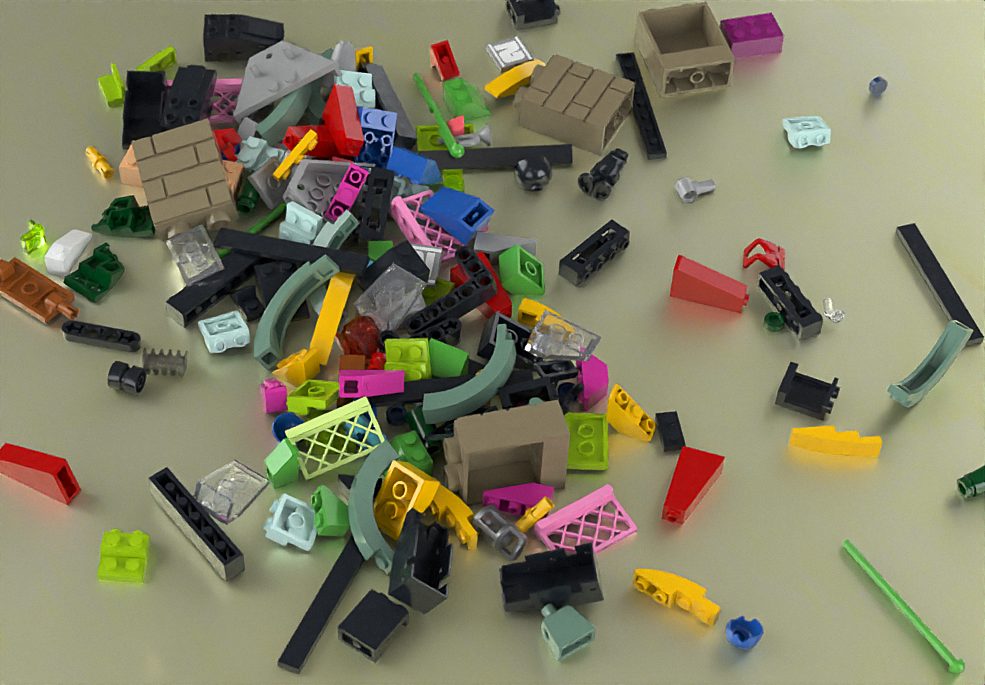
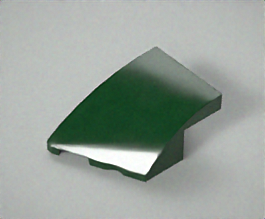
M134 195L115 198L109 208L101 214L102 219L98 224L91 226L93 232L109 236L132 238L154 236L156 230L149 206L140 207Z
M106 242L94 249L93 256L80 262L78 270L65 276L63 283L95 303L113 288L124 273L125 268L118 261L116 254H112L110 245Z

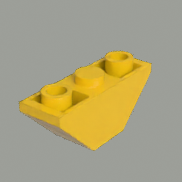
M315 347L309 350L303 349L298 354L293 353L288 358L284 357L283 360L276 364L277 368L272 373L294 387H299L307 379H313L320 372L317 349Z
M614 384L608 399L606 420L620 434L651 441L657 424L618 384Z

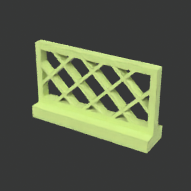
M363 397L285 431L292 445H296V442L303 439L312 442L308 453L305 454L299 451L300 457L297 458L306 481L370 454L378 445L372 447L365 444L369 432L377 434L381 443L385 441L367 397ZM366 412L371 417L368 428L356 424L359 416ZM355 417L354 422L349 421L350 419ZM347 422L352 424L348 437L336 432L340 423ZM373 424H374V427H375L376 431L371 430V427H372ZM335 426L333 431L329 430V428ZM355 426L367 430L362 442L351 438ZM325 430L332 433L328 445L316 441L319 432ZM315 435L313 440L308 437ZM335 435L346 439L342 451L330 447ZM349 440L361 445L358 453L353 456L345 453ZM314 444L326 448L322 460L310 456ZM364 446L369 448L367 450L362 451ZM329 449L340 453L338 462L334 464L325 462ZM301 455L306 456L304 462H303V459H302ZM343 455L348 456V458L342 460ZM309 458L320 462L318 470L311 474L306 469ZM323 463L329 465L325 468H322Z

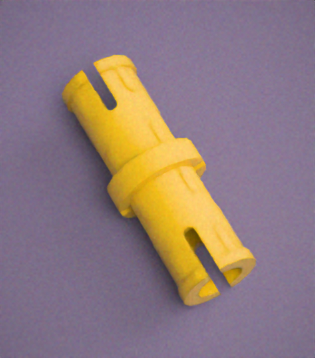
M95 146L88 147L85 154L91 160L93 167L98 169L105 179L111 178L113 176L112 173H115V171L108 164L107 158L104 155L102 156Z
M543 497L534 507L528 508L526 514L514 524L525 533L554 508L553 502L548 497Z

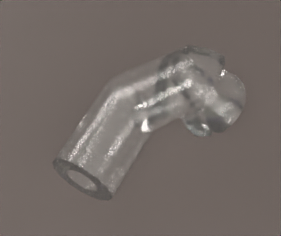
M826 298L823 300L824 316L834 323L842 322V319L845 318L844 311L840 309L835 311L832 299Z

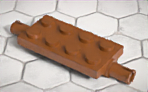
M16 257L9 262L0 260L1 296L45 324L59 313L70 320H74V317L76 318L79 315V309L70 305L75 300L73 293Z

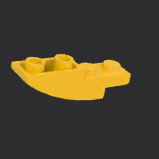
M439 484L432 502L427 507L428 512L434 515L439 522L446 519L450 528L453 527L456 531L460 543H464L469 550L477 547V532L472 527L473 512L457 495Z
M637 568L634 571L632 584L638 590L652 596L658 603L670 608L676 602L682 609L690 611L702 622H707L711 626H714L718 621L721 608L705 598L707 589L686 578L660 570Z

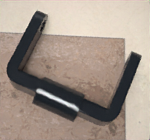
M578 383L570 389L561 401L560 407L563 415L571 410L569 406L571 401L584 389L582 383Z

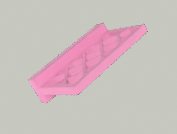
M243 78L217 79L213 97L221 98L213 103L212 111L216 109L219 114L210 116V123L237 122L234 116H229L227 113L233 108L236 109L238 100L232 102L228 98L240 95ZM173 80L168 81L169 90L171 88ZM226 101L229 104L228 107H226L224 110L218 107L220 104Z
M432 190L403 199L400 196L393 198L388 210L409 243L442 247L443 251L447 253L445 256H442L440 264L456 259V250L451 248L452 243L458 244L461 247L465 245L454 238V236L441 233V226L439 231L428 228L429 223L438 224L430 217L418 213L419 207L424 204L421 200L427 197L430 199L434 195ZM406 204L417 206L416 210L408 209ZM419 218L427 221L426 226L419 225L415 219ZM428 233L436 236V241L428 240L425 234ZM439 238L449 241V247L439 244Z
M607 484L536 522L533 534L537 539L541 538L549 551L564 548L565 551L576 554L575 548L563 545L564 538L569 537L577 539L576 545L580 544V540L592 542L595 554L637 532L638 528L614 497V490L611 485ZM611 503L616 509L615 515L602 512L603 506ZM588 514L598 516L597 524L585 522V516ZM601 517L614 520L612 528L601 526ZM616 521L626 523L629 529L626 531L615 529ZM570 524L579 525V534L567 532V526ZM583 527L595 529L594 538L583 536ZM598 531L611 533L610 539L607 541L597 539ZM551 534L561 535V543H553L547 536Z

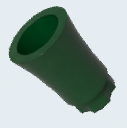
M247 170L242 173L241 184L236 197V208L243 215L253 213L261 197L247 178L255 170Z
M420 406L406 414L405 422L411 431H416L428 454L432 456L441 451L442 444L441 440L425 441L424 436L435 430L437 426L436 423L426 424L422 411L423 406Z
M985 465L965 474L957 480L958 491L965 499L985 493Z

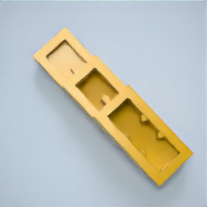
M539 59L521 64L485 85L484 89L496 98L516 94L521 86L530 85L531 75L536 65L545 66L546 64Z
M832 425L792 428L789 444L806 450L833 455L879 456L882 440L881 436L859 437L858 431L836 432L835 426Z

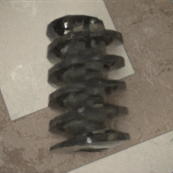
M144 348L142 355L143 368L146 369L147 375L151 371H153L154 375H158L161 370L163 376H166L168 372L171 376H175L178 371V375L183 377L188 366V351L186 350L184 356H181L180 350H177L174 356L172 349H169L167 355H165L163 349H160L159 354H156L155 348H152L150 354H148L147 349Z

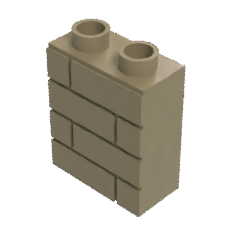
M707 2L637 12L635 42L660 97L731 87L735 57Z
M557 54L553 55L545 66L536 65L531 75L530 87L521 86L516 93L514 108L520 109L519 126L601 156L632 111L635 82L618 76L614 77L613 74L599 69L595 70L591 66L577 61L574 62V60Z
M208 118L131 142L152 221L162 241L169 240L170 243L174 244L182 243L192 237V232L205 228L216 232L221 227L228 228L231 225V220L239 218L217 138Z
M554 400L537 403L535 406L531 404L509 408L508 411L504 409L483 413V415H470L454 420V437L443 440L445 457L448 465L443 466L445 487L450 491H458L459 498L467 506L482 504L483 492L498 488L537 483L554 487V490L564 489L570 432L559 401Z

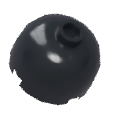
M538 157L526 158L517 163V168L513 167L518 185L523 189L532 190V192L543 190L552 179L551 161L547 157H544V160H539Z

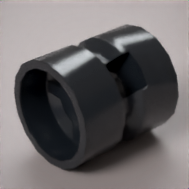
M115 361L109 370L107 384L111 388L124 389L128 393L139 395L146 382V369L135 365L130 368L128 363Z

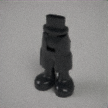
M619 148L611 151L594 165L590 173H583L579 176V188L587 195L593 191V197L597 200L607 199L612 192L611 186H614L619 180L621 172L627 163L628 153Z

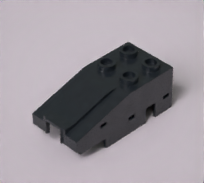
M205 14L203 31L205 61H219V53H227L228 61H249L250 57L282 40L284 41V23L242 14Z
M187 65V68H178L167 95L160 122L161 132L207 118L208 120L210 119L214 103L213 93L217 81L216 70L206 69V67L200 65Z
M127 71V90H125L123 109V149L128 150L133 141L162 133L160 122L169 91L165 71Z
M411 508L406 513L394 552L388 595L425 615L448 598L449 584L447 583L441 587V582L450 576L453 544L448 545L449 528L436 521L429 526L424 524L420 520L425 517V514Z
M592 542L576 545V554L567 555L565 549L561 548L525 556L526 561L503 565L502 568H499L500 584L502 587L501 596L505 612L542 610L550 603L556 609H562L567 605L573 607L603 601L599 564Z

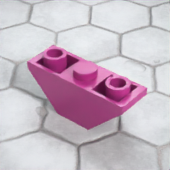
M353 163L350 164L325 214L326 217L337 221L338 217L346 210L350 211L369 171Z
M580 349V358H576V368L580 370V374L577 375V384L582 383L584 389L579 393V403H583V411H589L607 395L609 383L607 364L587 350Z
M276 378L265 379L264 384H259L266 413L288 410L286 405L287 390L281 381L276 380Z

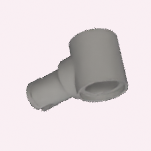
M684 177L675 183V189L684 203H690L701 193L714 192L715 183L712 179L697 182Z

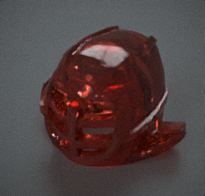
M359 314L343 327L340 334L336 333L335 340L344 355H365L366 361H368L374 353H377L380 332L371 316Z

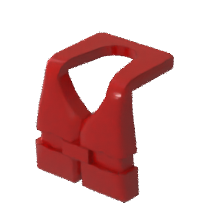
M758 238L744 249L743 267L745 269L756 260H760L770 268L780 265L785 271V249L776 246L775 243ZM758 244L766 252V254L757 253L748 258L750 252Z

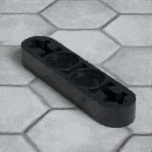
M73 320L65 322L61 328L64 339L71 342L125 352H136L142 345L140 335L134 331ZM89 332L97 333L94 337L86 336ZM109 336L117 337L113 341L106 340V338Z

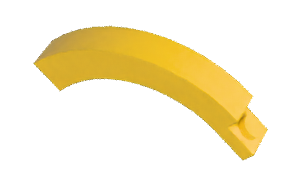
M338 272L331 278L309 349L314 347L317 349L319 364L326 366L329 361L340 320L354 284L355 275Z

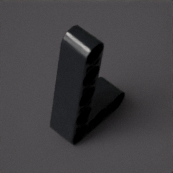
M462 246L455 252L458 266L469 281L408 318L405 326L410 337L448 318L459 319L497 294L498 289L493 275L470 247Z

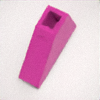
M339 370L340 398L369 397L404 392V370Z
M527 483L487 490L483 492L482 507L494 505L498 511L523 516L528 508L534 507L545 496L553 502L554 487ZM549 512L546 513V514L541 518V520H542L543 518L549 516Z

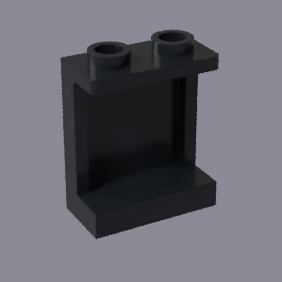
M506 0V10L516 31L557 23L558 15H560V8L555 4L554 0Z
M790 362L778 389L775 405L823 421L826 413L831 414L834 405L832 399H837L840 391V387L837 386L839 378L834 377L832 384L798 373L799 364Z
M549 376L498 388L502 410L506 409L508 411L509 408H515L518 403L528 404L530 399L538 397L544 402L558 400L555 383H550Z
M371 589L338 626V640L376 663L381 657L382 647L402 625L406 627L409 624V611L403 605L389 600L385 594Z

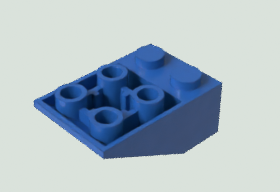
M357 107L364 143L358 157L353 156V162L375 164L374 167L386 169L393 148L397 113Z
M393 147L386 169L395 171L394 176L409 178V182L417 185L429 184L434 186L435 183H443L435 160L403 147Z
M444 186L419 208L465 246L477 235V232H480L488 225L495 211L478 197Z

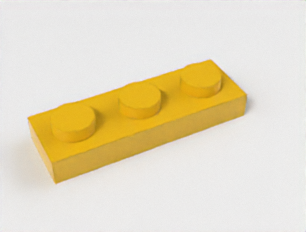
M309 130L273 173L274 179L279 183L283 179L286 181L293 172L291 171L295 165L298 166L301 160L305 158L304 154L308 150L311 151L317 145V134L313 130Z

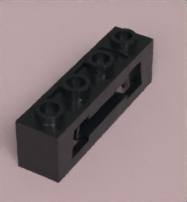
M371 167V173L367 175L364 184L368 186V189L363 191L361 203H365L364 209L360 208L358 220L362 221L361 227L357 226L355 238H358L357 246L368 248V241H383L395 171ZM374 192L377 195H382L383 193L378 223L370 221L368 229L366 226L369 224Z
M611 219L559 261L558 275L576 287L582 282H586L594 272L599 271L605 263L613 260L621 250H625L628 247L630 231Z
M780 265L759 272L757 288L775 311L783 315L786 325L796 338L802 341L820 334L823 324L821 314L814 309L810 300L806 299L800 288L790 279L789 274ZM794 321H795V322L797 323V325L800 327L799 329H798V328L795 326V324L793 323Z

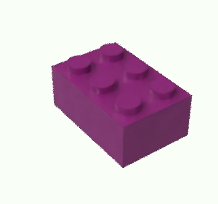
M772 12L720 21V30L735 59L779 53L782 50L784 34Z

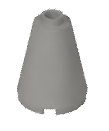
M343 40L340 41V44L336 43L330 59L335 60L339 64L340 70L357 72L355 46H351L352 42ZM327 73L323 76L320 87L332 89L334 86V75Z

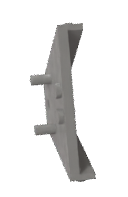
M280 41L249 58L248 65L245 68L244 80L241 83L242 87L240 95H238L237 106L234 110V119L241 125L244 117L248 118L249 114L327 73L338 77L341 76L339 64L333 59L324 58L321 54H314L306 48L302 49L294 43Z
M302 159L283 195V199L286 204L293 201L323 218L322 228L327 221L333 225L336 221L326 217L325 214L350 164L353 163L359 167L364 165L369 168L374 167L375 164ZM297 186H301L304 190H299ZM360 189V191H359V193H358V195H357V197H356V199H355V201H354V203H353V205H352V207H351V209H350V211H349L350 213H352L353 210H354V207H355V205H356V203H357V200H358L359 194H360V192H361V189Z

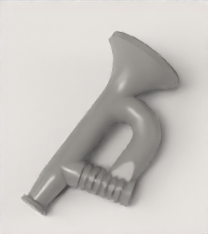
M485 124L484 128L477 133L454 136L457 144L462 145L464 148L476 146L480 141L487 144L488 147L491 146V133L488 124ZM438 138V145L445 144L442 138Z

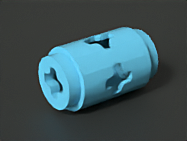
M362 414L359 416L356 424L368 428L371 421ZM355 417L350 419L349 421L354 422ZM346 422V424L343 426V429L346 431L345 434L348 436L352 424ZM355 426L351 438L362 442L367 430ZM369 432L365 444L372 447L380 444L379 436ZM382 432L385 440H387V436Z

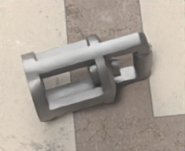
M494 505L485 506L473 519L472 527L491 543L496 550L501 552L510 561L518 559L528 538L514 523L500 513ZM490 512V516L484 521L482 518ZM493 523L500 529L498 532L491 527ZM516 535L519 541H517L511 553L505 547L514 541Z

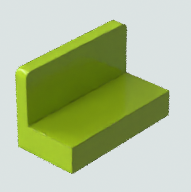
M169 46L163 51H159L135 68V70H168L177 63L176 49Z
M111 63V75L98 77V84L108 107L123 104L125 98V86L115 63Z

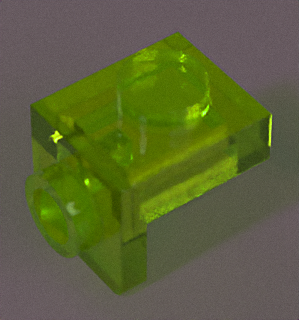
M462 169L443 170L444 187L464 193L465 185L463 184Z
M33 220L27 222L29 231L20 237L22 251L27 255L46 243L44 227Z

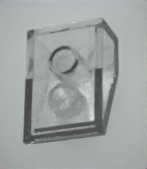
M203 224L165 241L187 286L225 269Z
M393 263L354 302L355 318L379 333L385 330L395 331L425 288L426 282Z
M545 310L534 327L525 350L543 359L589 361L602 337Z
M233 460L197 481L193 497L209 515L227 525L241 516L269 485L270 480L239 461Z

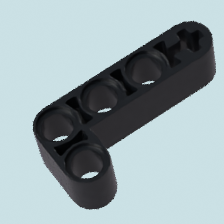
M448 318L407 339L428 338L429 343L432 338L453 347L461 342L462 323L459 319ZM385 330L380 333V353L386 354V339H401L397 333L391 330Z

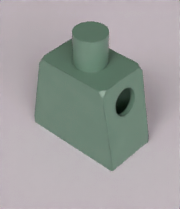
M550 603L542 609L541 613L545 618L542 620L541 632L557 661L594 641L596 628L573 607L567 605L557 610Z

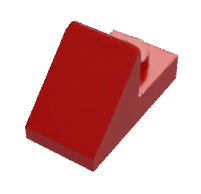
M448 40L431 45V66L437 67L441 81L458 77L460 72Z
M232 128L213 130L219 149L229 161L236 162L238 158L234 155V152H236L234 147L242 141V138Z

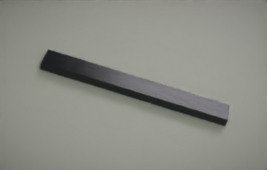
M634 52L616 54L621 77L635 82L632 111L647 159L666 158L667 151Z
M572 144L464 149V154L460 158L452 157L449 150L418 151L420 155L435 160L439 170L518 166L517 163L531 157H538L539 160H544V157L550 159L551 164L573 163Z
M916 224L898 226L896 233L948 320H957L974 330L965 346L983 342V334Z
M222 227L213 242L215 248L302 265L308 261L313 264L326 254L339 266V272L358 276L364 275L370 261L368 255Z
M532 369L512 371L504 386L534 380ZM476 375L405 381L404 392L369 396L367 398L371 408L422 403L424 394L438 393L456 388L468 382Z
M353 534L277 661L279 667L297 674L301 672L365 561L354 540Z

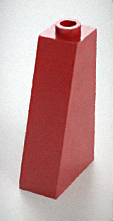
M334 84L322 113V118L339 153L358 157L364 143V137L353 88Z
M326 125L288 127L283 144L291 152L311 129L317 134L318 139L316 141L318 143L311 151L308 150L304 155L329 159L331 157H338L353 161V156L339 153Z
M481 251L476 255L493 275L498 291L493 298L478 306L477 309L488 320L496 311L511 318L512 302L487 257ZM458 265L450 269V282L455 283V288L469 281Z
M678 255L673 270L670 297L741 313L743 306L748 304L750 294H746L748 285L689 258Z
M5 443L1 447V474L65 505H69L81 491L65 458L10 443Z
M682 446L665 499L661 519L683 525L721 475L725 457Z

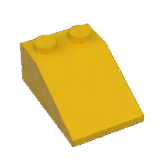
M393 460L373 504V513L377 527L398 541L406 513L411 508L423 513L432 502L440 482L408 462Z

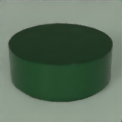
M770 312L765 315L764 327L771 332L781 331L784 327L785 318L780 313Z

